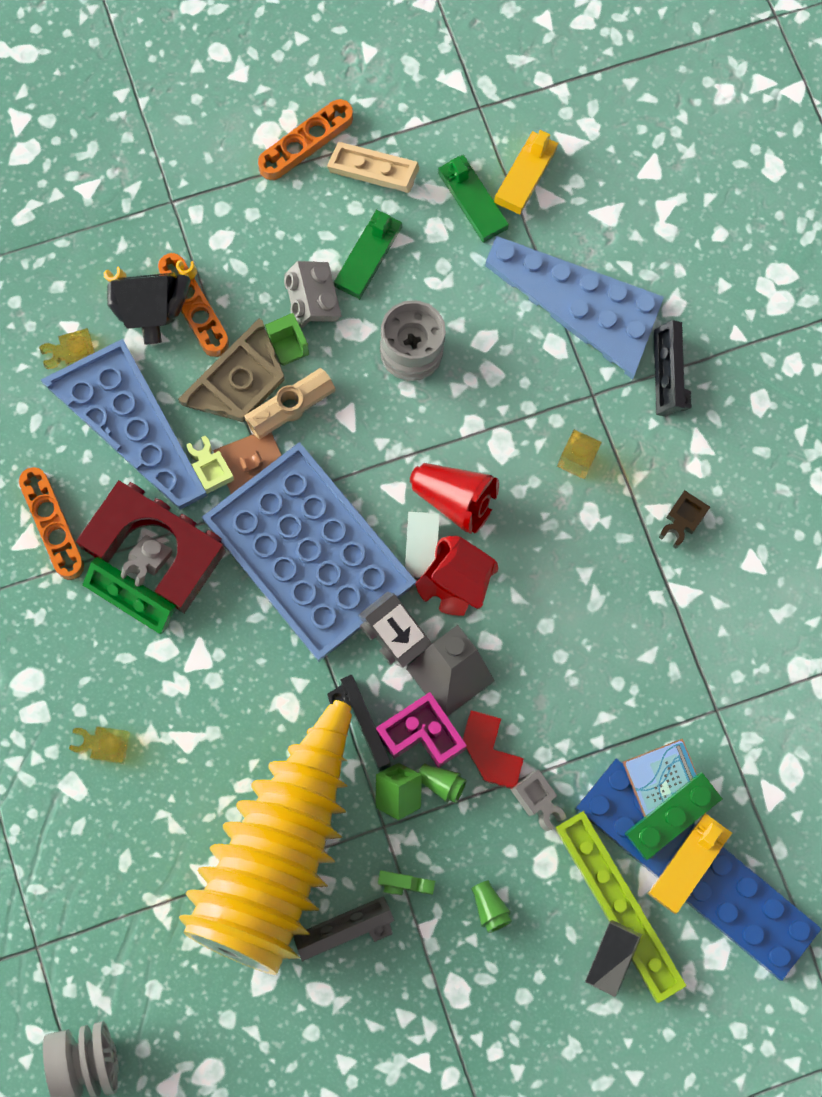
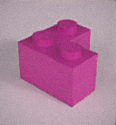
M431 692L376 727L381 741L393 759H396L421 742L437 767L440 768L464 752L467 746Z

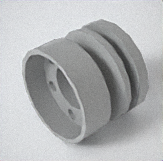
M415 300L401 302L393 306L385 314L381 325L380 355L386 370L392 375L406 381L422 380L432 375L439 367L443 356L446 335L445 322L439 311L430 304Z
M104 1021L93 1024L92 1032L88 1025L81 1026L78 1043H76L69 1029L49 1033L44 1036V1070L51 1097H82L83 1085H86L91 1097H99L101 1087L106 1096L117 1092L118 1057L114 1041L111 1039L109 1029Z

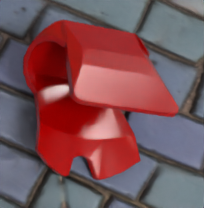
M447 536L438 541L434 561L415 585L420 597L425 602L433 596L441 599L440 612L464 616L469 605L476 609L483 606L490 578L498 572L499 567L494 558L464 538Z

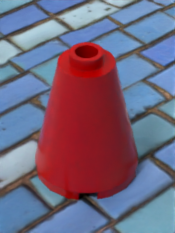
M423 463L420 467L416 466L410 476L412 490L462 530L470 534L472 532L477 533L484 526L492 509L488 508L490 499L496 500L499 491V479L492 475L435 464Z

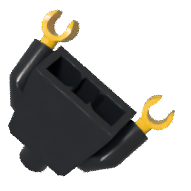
M182 260L177 261L176 268L180 274L177 276L175 272L127 277L126 273L118 266L117 274L114 277L110 270H105L104 277L109 281L107 284V306L118 320L124 323L126 329L142 327L145 345L161 343L160 326L174 322L175 318L179 316L188 295L191 279L197 274L193 261H191V266L188 270H183L184 263Z

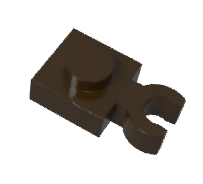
M684 490L666 517L673 524L666 525L660 532L659 538L663 539L669 532L674 533L677 540L673 547L675 549L678 548L685 538L684 530L693 534L710 509V506Z

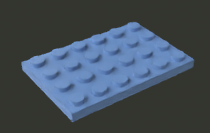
M300 442L202 516L206 525L212 532L222 538L221 543L318 662L361 629L360 625L363 621L358 616L361 612L386 592L395 594L399 599L413 588L416 580Z

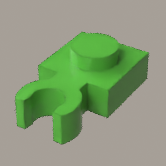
M380 870L378 885L384 886V893L402 896L403 890L433 895L435 881Z

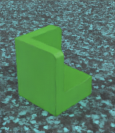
M293 313L265 324L267 335L281 365H287L309 355L308 343Z
M400 763L377 773L376 808L397 820L421 808L422 774Z

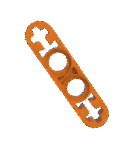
M342 99L330 102L266 149L258 159L260 174L268 180H276L282 177L347 129L353 121V110L350 103ZM338 111L340 114L345 112V117H335V112ZM314 126H322L325 129V133L320 137L312 136L309 131ZM297 142L303 148L297 154L289 153L286 148L290 143ZM270 161L272 164L276 162L277 168L274 169L271 166L267 168L266 162Z
M176 253L164 255L158 263L160 274L172 273L168 270L167 266L173 264L176 267V263L179 260H182L184 263L183 270H188L189 268L184 259ZM195 278L191 279L190 287L195 290V293L191 298L185 300L181 312L204 352L212 357L221 356L229 348L226 331ZM200 310L206 311L209 314L208 320L202 324L192 320L194 313ZM211 329L214 337L220 339L219 346L215 347L214 344H210L209 335L206 331Z
M36 467L27 468L20 475L19 485L54 569L64 579H76L84 571V561L52 485L43 470ZM35 476L40 480L38 486L43 495L37 496L35 490L29 485L31 477ZM50 502L54 505V512L49 517L38 515V507L42 503ZM57 529L65 531L66 537L61 544L54 545L50 543L49 536L51 532ZM66 550L72 561L77 560L73 564L72 571H68L66 568L61 569L65 565V560L60 552Z

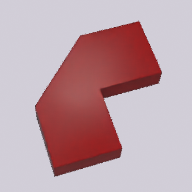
M471 710L463 736V741L467 745V752L484 782L512 789L518 783L524 758L494 750L501 718Z

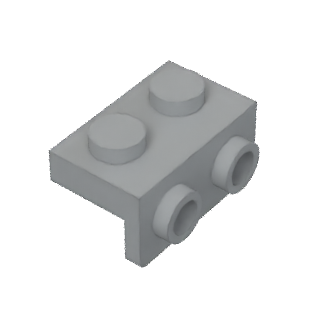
M297 261L285 273L284 284L288 290L291 302V313L294 314L300 328L305 327L310 321L336 322L342 317L329 262Z

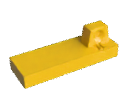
M542 130L539 133L531 132L527 142L496 193L494 203L519 215L521 214L557 150L558 143L550 139L549 133Z
M705 813L657 879L648 895L672 913L677 914L732 832Z

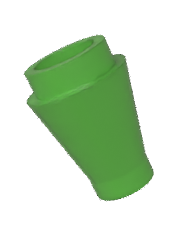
M426 763L421 766L418 772L422 774V784L445 802L450 800L456 803L461 797L467 782L466 779L461 777V773L433 767Z
M489 880L481 882L471 889L475 897L481 926L486 927L488 933L500 930L512 922L509 916L511 911L492 888Z

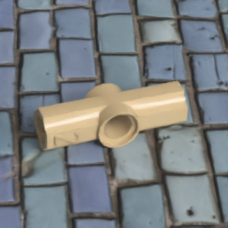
M319 368L294 385L282 387L278 390L275 397L246 414L244 419L253 434L260 440L286 422L298 420L305 410L334 393L335 386L326 371ZM292 399L298 404L288 408L283 405V402Z

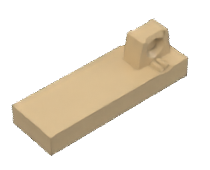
M342 142L337 143L327 165L330 173L397 189L406 193L411 191L420 169L416 161Z

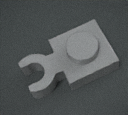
M145 535L129 552L128 561L123 565L121 577L125 578L127 574L135 573L137 574L135 585H142L145 581L146 573L148 572L155 576L171 557L172 549Z
M539 769L533 771L510 789L529 816L538 813L539 824L543 830L550 831L554 829L553 824L549 820L550 814H553L558 822L566 819L565 812L560 807L552 804L551 801L557 795Z

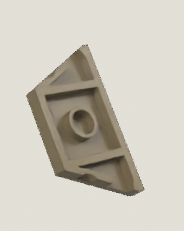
M259 318L178 398L182 406L244 422V416L259 407L285 378L263 321Z

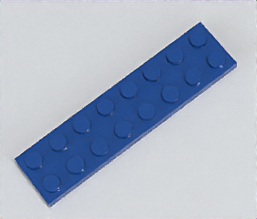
M617 758L575 808L579 813L584 811L593 825L657 878L660 877L696 825L695 823L691 824L651 858L645 860L624 834L643 819L644 816L625 767ZM722 847L685 901L779 981L785 978L821 931L817 924L724 847Z

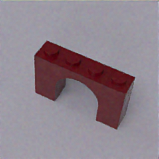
M118 480L80 534L76 543L91 556L99 557L109 563L126 537L136 529L145 526H158L168 530L177 540V555L154 591L176 605V609L185 614L226 553L224 545L221 543L222 538L210 530H207L205 533L195 527L197 523L184 514L178 517L171 513V507L162 500L155 498L152 501L145 497V491L136 484L129 482L126 485Z

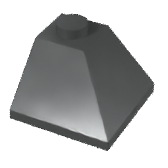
M459 625L433 642L406 668L425 695L431 692L447 717L495 681L478 650Z

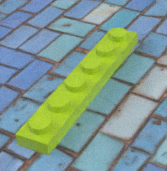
M582 811L555 827L556 832L608 921L614 920L642 934L632 962L656 1003H660L685 988L687 985L585 812Z

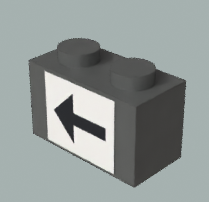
M386 592L358 615L363 621L360 625L361 629L370 640L376 638L382 646L379 652L389 665L395 663L403 668L432 644L393 593Z

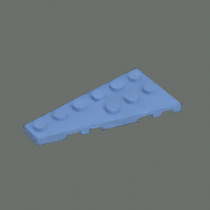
M496 236L485 266L510 286L516 287L526 294L532 303L536 306L540 305L548 311L554 320L584 343L590 344L603 354L602 357L610 363L614 362L633 380L664 297Z
M123 339L41 379L44 386L179 510L207 496L204 487Z

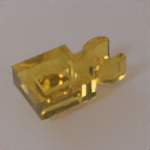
M88 328L58 336L59 345L45 343L39 346L42 355L53 353L51 359L43 361L46 369H53L64 360L66 365L69 366L95 353Z
M96 726L95 735H90L83 728L73 729L72 733L82 735L84 741L80 746L70 745L69 749L71 751L82 754L92 750L90 756L92 760L124 764L130 735L129 731Z

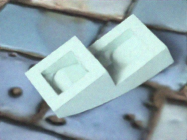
M408 512L405 568L414 579H419L435 559V550L438 543L439 513Z

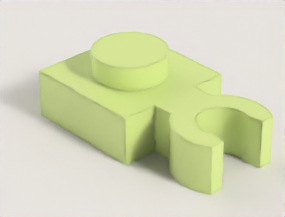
M206 436L201 437L204 444L202 450L197 451L193 449L191 443L187 444V449L191 458L197 460V462L192 464V467L208 494L234 481V477L220 451L211 454L210 441Z

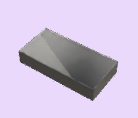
M611 920L585 982L616 997L642 934Z

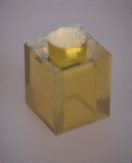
M574 429L561 454L557 467L585 479L602 442Z

